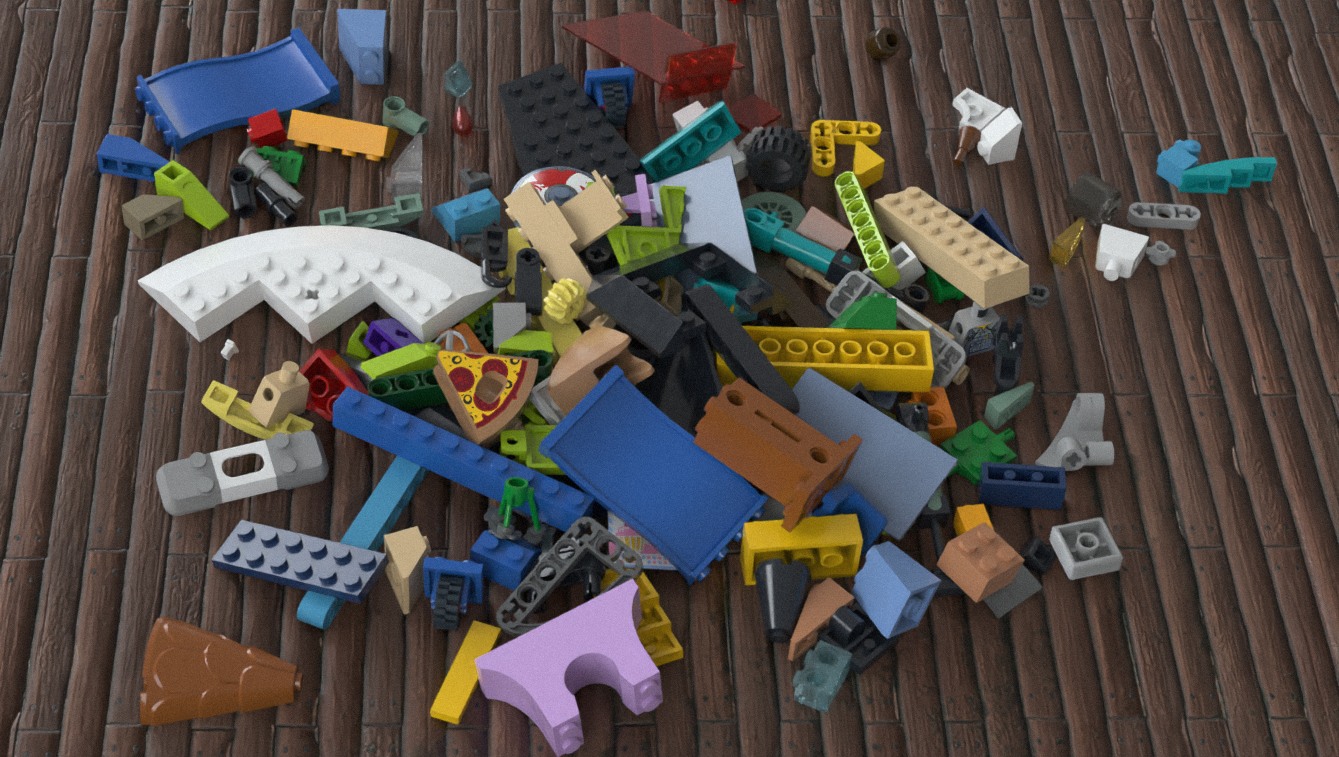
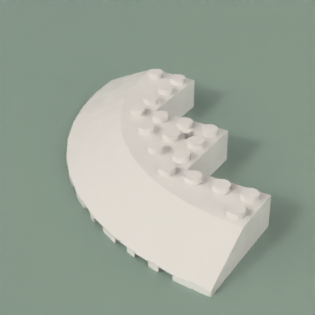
M333 225L290 227L228 239L176 259L138 280V284L199 342H202L265 300L312 344L373 302H376L426 344V342H431L438 337L441 331L451 328L506 289V287L494 288L486 285L481 278L480 266L430 242L395 232Z

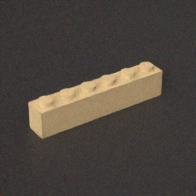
M527 182L504 198L508 205L505 211L513 222L518 221L521 227L518 231L526 242L530 240L534 246L532 248L539 252L540 261L543 260L546 265L543 271L551 281L555 280L557 283L562 278L566 280L570 278L580 283L587 292L593 276L579 254L571 247L546 209V203L530 182ZM588 301L583 306L584 312L579 313L576 321L581 319L588 326L595 318L600 315L602 316L603 312Z

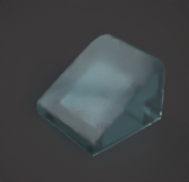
M457 61L445 72L446 92L456 97H461L472 87V81L462 61Z

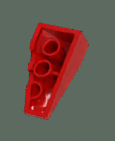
M318 349L299 371L310 383L306 409L323 416L324 419L333 422V404L347 386L368 395V391L359 378L335 350Z

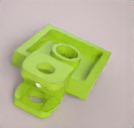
M525 425V430H507L501 433V456L514 455L516 459L512 461L543 475H566L549 457H544L538 451L541 441L557 425ZM515 440L517 441V444L510 445L507 443V441Z

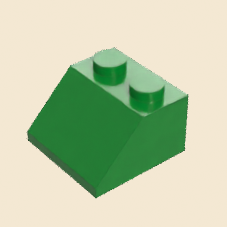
M872 293L871 296H863L862 300L852 303L828 328L896 330L897 298H887V293Z

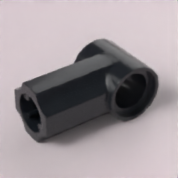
M235 167L229 172L230 193L233 199L235 215L240 216L242 219L251 218L252 215L257 213L252 173L246 167Z

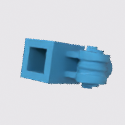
M1178 140L1173 147L1167 151L1164 150L1159 155L1156 174L1179 188L1183 171L1197 167L1198 156L1201 150L1200 143L1195 140Z

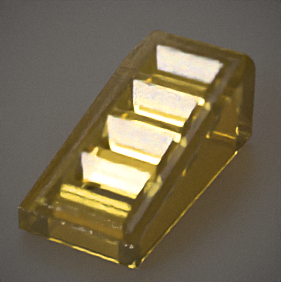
M1083 217L1079 218L1053 241L1049 255L1051 262L1061 268H1065L1068 265L1082 238L1086 219Z

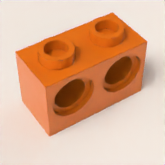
M944 386L932 387L930 392H912L911 399L907 403L926 402L929 413L928 427L932 444L939 446L944 441L953 437L956 433L957 425Z

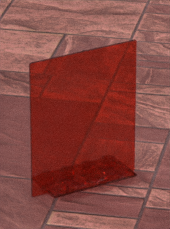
M647 11L566 24L561 27L660 84L659 103L727 89L732 71L744 68L743 64L734 60L736 42L710 47Z

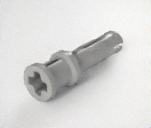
M254 146L247 148L240 155L238 163L241 166L245 165L253 173L255 179L263 180L278 195H281L292 209L296 210L303 204L300 201L304 202L305 197L273 170L272 163L269 160H264L257 153V149Z

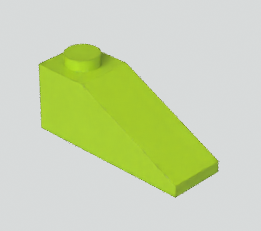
M426 342V344L413 343L362 362L360 368L372 379L431 369L438 365L436 355L442 348L433 342Z

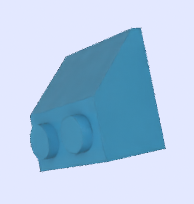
M489 189L476 191L431 208V212L454 242L461 241V234H480L482 227H487L494 220L500 224V203Z

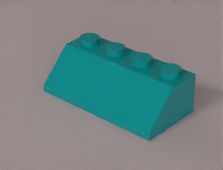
M718 101L639 161L653 177L654 181L658 182L695 168L742 132L725 103Z

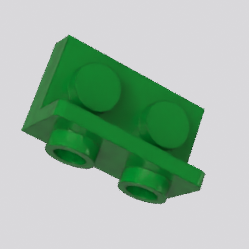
M264 146L262 149L256 148L257 153L264 160H269L272 163V169L291 186H299L302 169H305L307 165L301 153L293 150H288L287 153L280 152L268 146Z

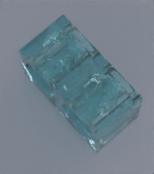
M820 640L815 650L810 649L808 651L803 671L798 670L792 682V686L795 687L794 700L826 713L850 670L852 653Z

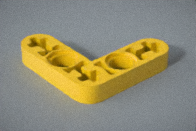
M815 121L811 126L810 134L813 172L819 176L832 175L835 168L834 144L856 145V141H860L865 145H875L880 140L881 127L874 122ZM841 131H849L852 134H842ZM818 146H825V147H827L828 149H827V150H821V149H818L817 147H818ZM821 160H825V165H822Z

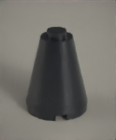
M769 559L760 562L756 566L754 573L765 635L772 642L785 643L792 638L799 621L812 579L811 569L806 564L792 560V564L789 565L782 564V559Z

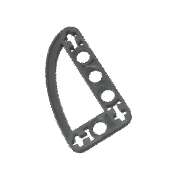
M590 517L579 518L501 605L496 614L498 625L504 632L514 637H520L547 623L525 624L588 551L619 575L598 596L631 579L636 582L643 573L642 558ZM591 526L592 534L590 536L588 534L583 535L580 539V544L583 546L579 547L576 541L581 537L580 528L587 529ZM605 542H612L616 545V550L611 555H604L600 552L601 545ZM563 547H573L575 555L568 560L562 559L559 556V552ZM621 553L623 559L628 563L635 561V570L628 569L625 571V564L619 559ZM545 568L555 569V578L551 581L542 580L540 578L542 570ZM533 589L537 592V598L534 602L525 603L521 600V595L525 590ZM515 602H517L522 609L526 610L523 613L519 608V610L514 615L516 621L514 623L508 621L505 624L506 620L504 615L506 613L512 615L517 610L516 605L514 604Z

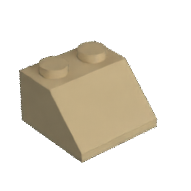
M417 526L384 535L385 554H387L389 560L385 572L403 614L410 613L424 590L423 564L425 557H428L427 553L431 552L427 537L421 536Z

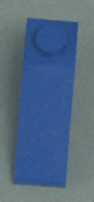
M111 134L106 135L97 152L99 172L155 182L154 173L169 163L168 160L132 138Z

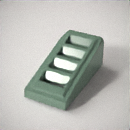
M1032 381L988 399L984 418L995 430L1031 402L1034 383Z

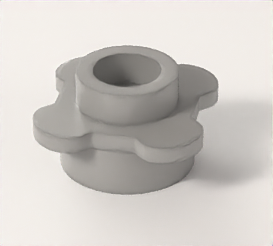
M1156 241L1155 245L1147 247L1145 251L1149 255L1150 261L1156 265H1166L1169 259L1174 258L1176 255V251L1170 249L1163 241Z

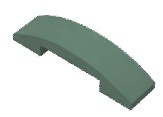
M420 194L394 197L395 205L345 214L344 207L319 211L321 226L364 227L383 231L401 227L424 214Z

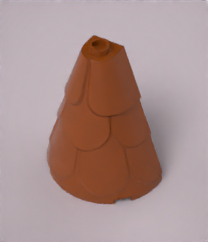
M161 616L153 626L142 673V677H145L143 682L144 692L142 691L140 694L141 725L156 726L194 718L202 719L236 711L244 713L293 703L296 691L302 690L304 674L299 672L298 666L254 646L246 647L220 634L216 635L187 622Z

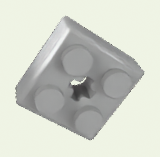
M1102 517L1052 527L1049 541L1070 580L1120 570L1124 557Z

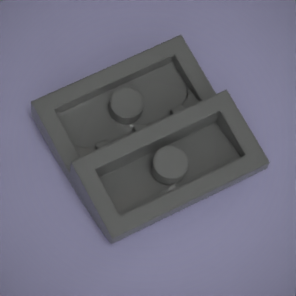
M1022 564L1012 583L984 598V601L999 619L1043 587Z

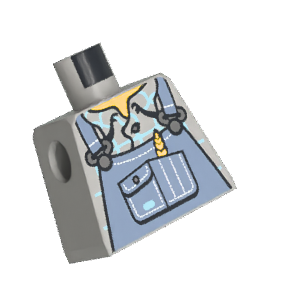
M974 301L972 307L955 313L948 332L955 336L954 341L965 350L967 357L994 349L992 340L994 330L997 328L1000 318L992 307L984 309Z

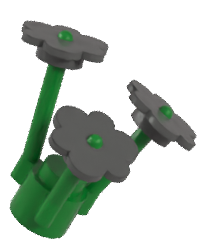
M511 477L506 480L500 507H489L484 515V520L489 522L488 525L492 528L489 529L490 534H494L497 538L515 540L522 537V533L514 530L515 527L513 525L516 523V517L512 515L513 507L523 506L524 502L528 499L534 526L527 529V534L523 536L524 541H528L530 545H538L542 542L543 535L552 533L555 535L556 530L552 527L548 528V525L540 524L534 500V488L528 487V481L520 477Z

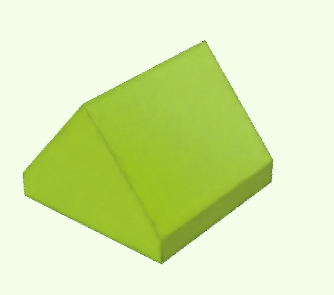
M364 321L359 324L350 337L347 353L366 359L372 351L363 344L369 329Z

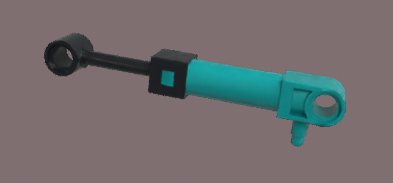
M746 208L744 210L751 245L767 253H770L773 249L826 274L824 280L834 285H838L849 272L859 271L862 258L841 248L837 252L832 251L784 228L785 222L778 219V213L773 212L769 215L756 208ZM866 275V276L869 277L871 280H873L875 283H877L878 285H880L875 278ZM911 284L905 287L904 292L894 287L884 288L891 295L923 315L930 296L924 287Z

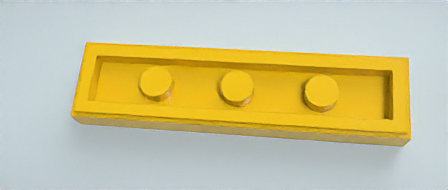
M473 621L431 707V717L459 725L479 682L475 659L495 649L501 636V628Z

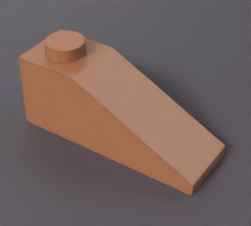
M830 577L821 584H815L808 593L806 603L790 642L788 659L792 662L817 643L818 633L829 625V621L836 610L841 606H846L849 609L854 603V596Z

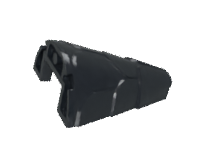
M705 333L684 340V350L660 359L653 353L648 363L655 369L654 373L635 385L652 404L695 438L698 433L695 428L707 413L704 411L707 402L713 396L717 398L723 389L714 367L715 359Z

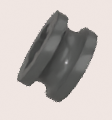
M1040 284L1031 285L1029 287V294L1026 296L1027 304L1038 309L1046 307L1049 302V289Z

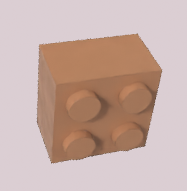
M983 522L950 540L936 565L970 598L978 603L1012 583L1025 559Z

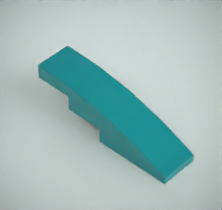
M1250 157L1231 159L1185 170L1182 173L1178 191L1184 193L1227 194L1229 187L1249 188L1251 181L1271 182L1277 165L1276 158Z

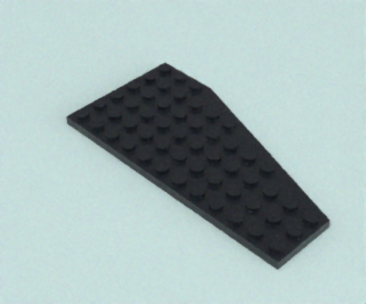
M562 63L498 85L499 98L503 112L506 115L516 159L523 177L535 170L554 166L575 168L592 176L591 172L596 170L601 177L607 175L614 185L615 194L637 193L635 175L645 174L647 184L655 183L653 177L640 163L639 157ZM588 247L578 253L585 265L588 262L586 259ZM617 257L613 260L610 269L620 266Z

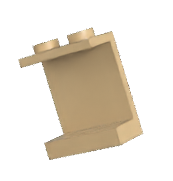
M596 170L591 172L596 182L559 207L552 200L545 205L562 234L577 253L629 218L624 211L627 207L626 203L619 194L614 196L611 191L614 185L607 175L601 177Z

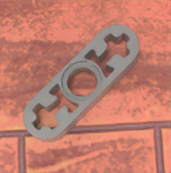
M1137 202L1130 205L1127 220L1130 224L1137 227L1191 230L1198 226L1201 213L1196 207L1190 205ZM1158 214H1166L1170 218H1162Z

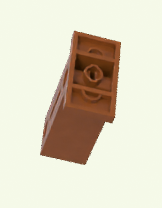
M738 378L733 384H726L717 398L713 396L707 402L704 411L707 413L695 428L698 433L693 443L786 506L783 511L786 517L781 527L791 533L822 501L823 497L844 479L863 439L853 434L847 441L841 440L839 444H836L759 390Z

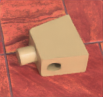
M292 361L284 362L281 370L268 374L262 379L248 412L266 428L284 421L289 413L297 416L305 412L310 383L298 371L299 366Z

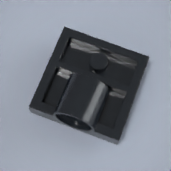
M856 602L849 609L846 606H841L835 611L829 621V625L818 633L817 642L861 675L897 645L900 636L896 635L888 639L883 636L864 609Z

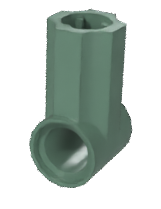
M392 96L384 100L382 123L385 127L392 129L400 128L418 139H421L426 134L430 121L406 108L405 101L402 98Z

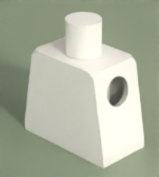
M1102 224L1097 244L1095 268L1103 271L1104 277L1110 281L1117 280L1119 276L1130 278L1144 257L1149 236Z

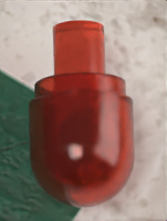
M459 106L452 119L453 129L456 134L466 136L471 133L473 128L472 117L466 112L465 107Z

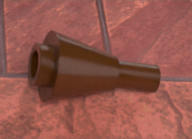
M963 126L960 129L957 153L953 160L955 165L961 166L966 155L980 142L981 132L978 128Z

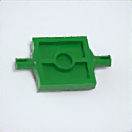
M979 420L941 443V450L958 459L957 465L946 479L959 473L966 477L974 486H977L982 462L1014 463L1017 455L1005 445L1006 442L1014 439V432L1007 428L1002 433L996 435Z

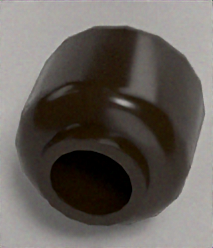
M882 27L873 30L867 35L865 46L872 58L883 60L892 57L898 52L900 40L898 34L892 28Z

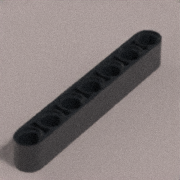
M705 284L683 292L681 300L685 311L693 312L706 322L705 335L707 340L737 379L741 378L792 414H798L800 405L795 393L709 284Z

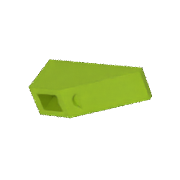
M174 160L154 173L157 195L180 197L183 201L184 213L209 230L214 229L229 218V214L193 173Z

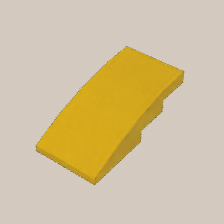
M626 568L625 571H627L628 569L635 570L636 568ZM607 569L605 577L601 580L602 592L619 577L612 569ZM643 572L635 582L639 588L642 613L637 636L654 664L659 666L683 658V648L673 635L671 622L659 605L658 593Z

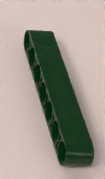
M533 350L506 355L539 359L533 387L551 376L552 356L545 350ZM434 368L376 378L368 384V396L401 411L448 403L433 374Z

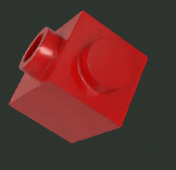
M276 108L248 118L251 127L247 129L249 138L252 143L257 142L259 148L262 149L264 146L272 147L289 140Z

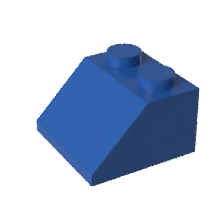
M484 530L470 549V561L483 564L484 578L515 591L523 582L531 564L541 554L542 548L530 545L529 542L520 538L515 540L497 538L494 534H490L489 530Z

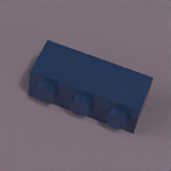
M982 462L977 482L978 504L1061 510L1066 492L1065 468Z

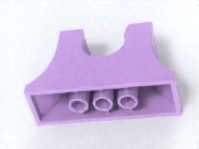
M631 579L475 659L480 687L485 697L509 703L528 715L542 731L557 757L565 753H573L580 745L584 744L580 714L575 696H573L580 688L594 683L609 685L620 694L623 704L636 715L652 711L663 702L660 671L637 636L642 613L639 588L635 581Z

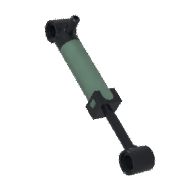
M926 402L898 403L896 405V422L932 443L928 427L929 413ZM941 486L916 519L918 529L930 528L937 562L946 547L942 528L946 527L950 516L947 496H943ZM939 567L931 569V573L941 580L934 597L964 594V591Z

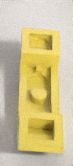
M214 380L201 402L222 420L264 440L273 438L277 433L288 435L305 430L311 431L314 427V423L289 413L284 421L266 428L248 412L251 403L237 398V390Z

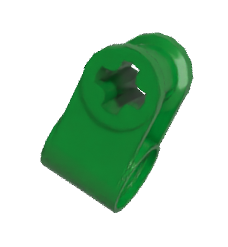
M928 267L925 280L936 304H942L944 300L955 298L956 300H962L964 298L962 291Z

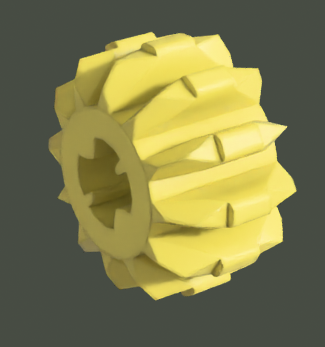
M562 278L559 283H554L553 288L548 291V296L543 300L546 303L543 309L555 322L570 324L573 319H578L580 312H584L583 306L588 302L586 300L587 292L577 281L570 278L567 280Z

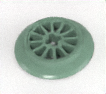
M761 192L750 195L742 200L743 210L746 208H756L769 215L773 212L778 213V219L785 222L783 227L794 233H797V228L806 216V212L801 204L784 194Z

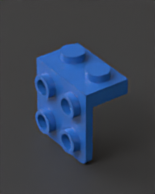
M849 482L837 491L831 489L822 499L824 505L811 515V517L856 514L863 538L860 556H864L888 524L887 518Z

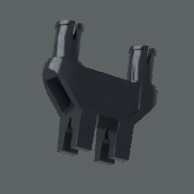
M1001 314L997 328L994 330L992 340L994 355L992 361L995 364L993 381L996 384V389L993 397L1015 388L1018 384L1024 343L1022 334L1023 316L1017 315L1016 322L1012 324L1011 328H1008L1007 314Z
M553 533L542 536V552L527 570L525 578L556 544ZM580 537L576 541V543L579 545V547H582L583 545L580 544ZM571 546L563 548L559 552V556L565 560L571 559L575 555V549ZM588 551L555 589L584 583V600L588 602L594 599V594L598 596L602 593L601 580L606 575V569ZM545 568L540 573V578L544 581H551L556 576V571L553 568ZM528 589L529 603H532L537 598V592L533 589ZM546 600L541 604V613L547 610ZM539 608L534 612V614H539Z

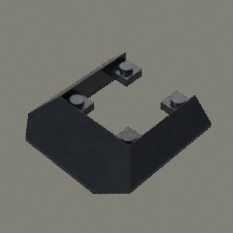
M711 242L680 243L596 274L586 294V299L660 359L684 350L683 341L705 333L706 322L691 311L674 316L654 300L660 297V287L654 281L691 269L704 280L720 275L740 290V292L735 293V303L749 314L765 309L774 315L795 307L793 300Z

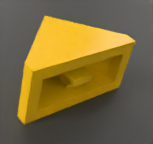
M856 141L853 173L865 189L882 179L885 160L862 142Z

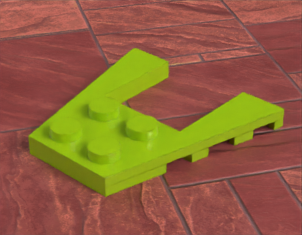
M588 182L586 188L595 182ZM661 185L659 196L665 228L620 226L619 224L606 233L620 265L679 244L686 187Z

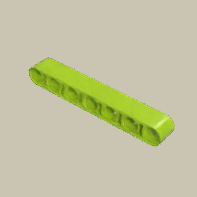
M844 172L836 178L835 187L868 268L881 287H892L900 280V271L864 188L853 172Z

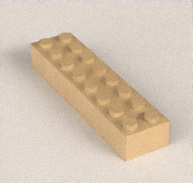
M908 187L905 191L887 194L883 198L874 200L875 215L884 234L898 244L903 241L920 261L984 309L1029 294V265L919 187Z

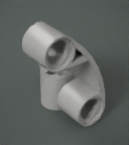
M1077 393L1076 399L1073 401L1061 429L1048 449L1035 461V465L1064 467L1065 471H1074L1082 468V466H1111L1113 464L1112 441H1104L1102 433L1105 401L1102 393Z

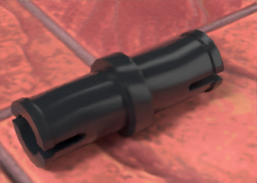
M266 183L260 184L255 189V196L285 226H291L296 222L298 215L285 204L286 201L281 195H276Z

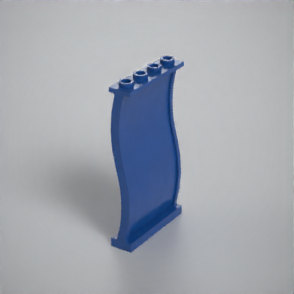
M296 28L290 30L291 34L289 37L253 52L236 56L197 60L177 65L146 79L142 75L137 76L138 87H135V92L138 100L144 102L148 116H153L157 130H162L167 146L171 145L175 153L178 154L181 153L182 146L202 136L234 126L249 124L248 118L275 108L281 119L291 117L292 109L306 112L328 101L331 105L340 103L339 83L301 29Z
M617 365L541 441L538 449L544 457H549L582 490L594 497L595 501L651 544L687 579L686 583L690 586L696 580L702 582L712 571L709 565L715 559L720 562L730 551L727 546L733 539L738 542L742 538L744 523L749 522L751 519L758 521L766 511L763 506L768 498L765 495L761 496L741 475L693 443L695 437L652 404L624 376V371Z

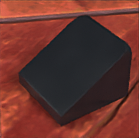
M1038 537L1025 543L1019 553L1025 559L1023 565L1026 568L1042 575L1047 574L1057 556Z

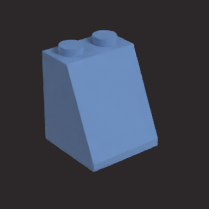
M338 9L339 49L359 84L384 85L387 54L386 10Z
M890 541L872 546L866 554L865 558L867 561L864 567L854 578L856 583L851 594L882 635L888 639L919 625L941 580Z

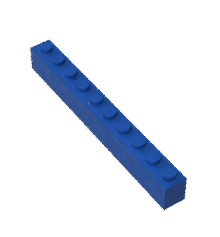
M347 386L333 404L334 427L498 502L502 500L507 479L511 477L526 479L528 487L534 488V500L539 520L564 532L579 518H592L594 497ZM528 499L524 502L523 506L513 507L532 517ZM583 527L580 528L581 534H582V532H583L584 529H585V528H583Z

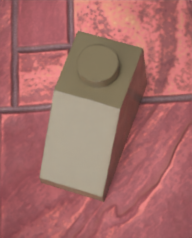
M143 194L122 205L124 224L141 240L184 219L183 201L180 197Z

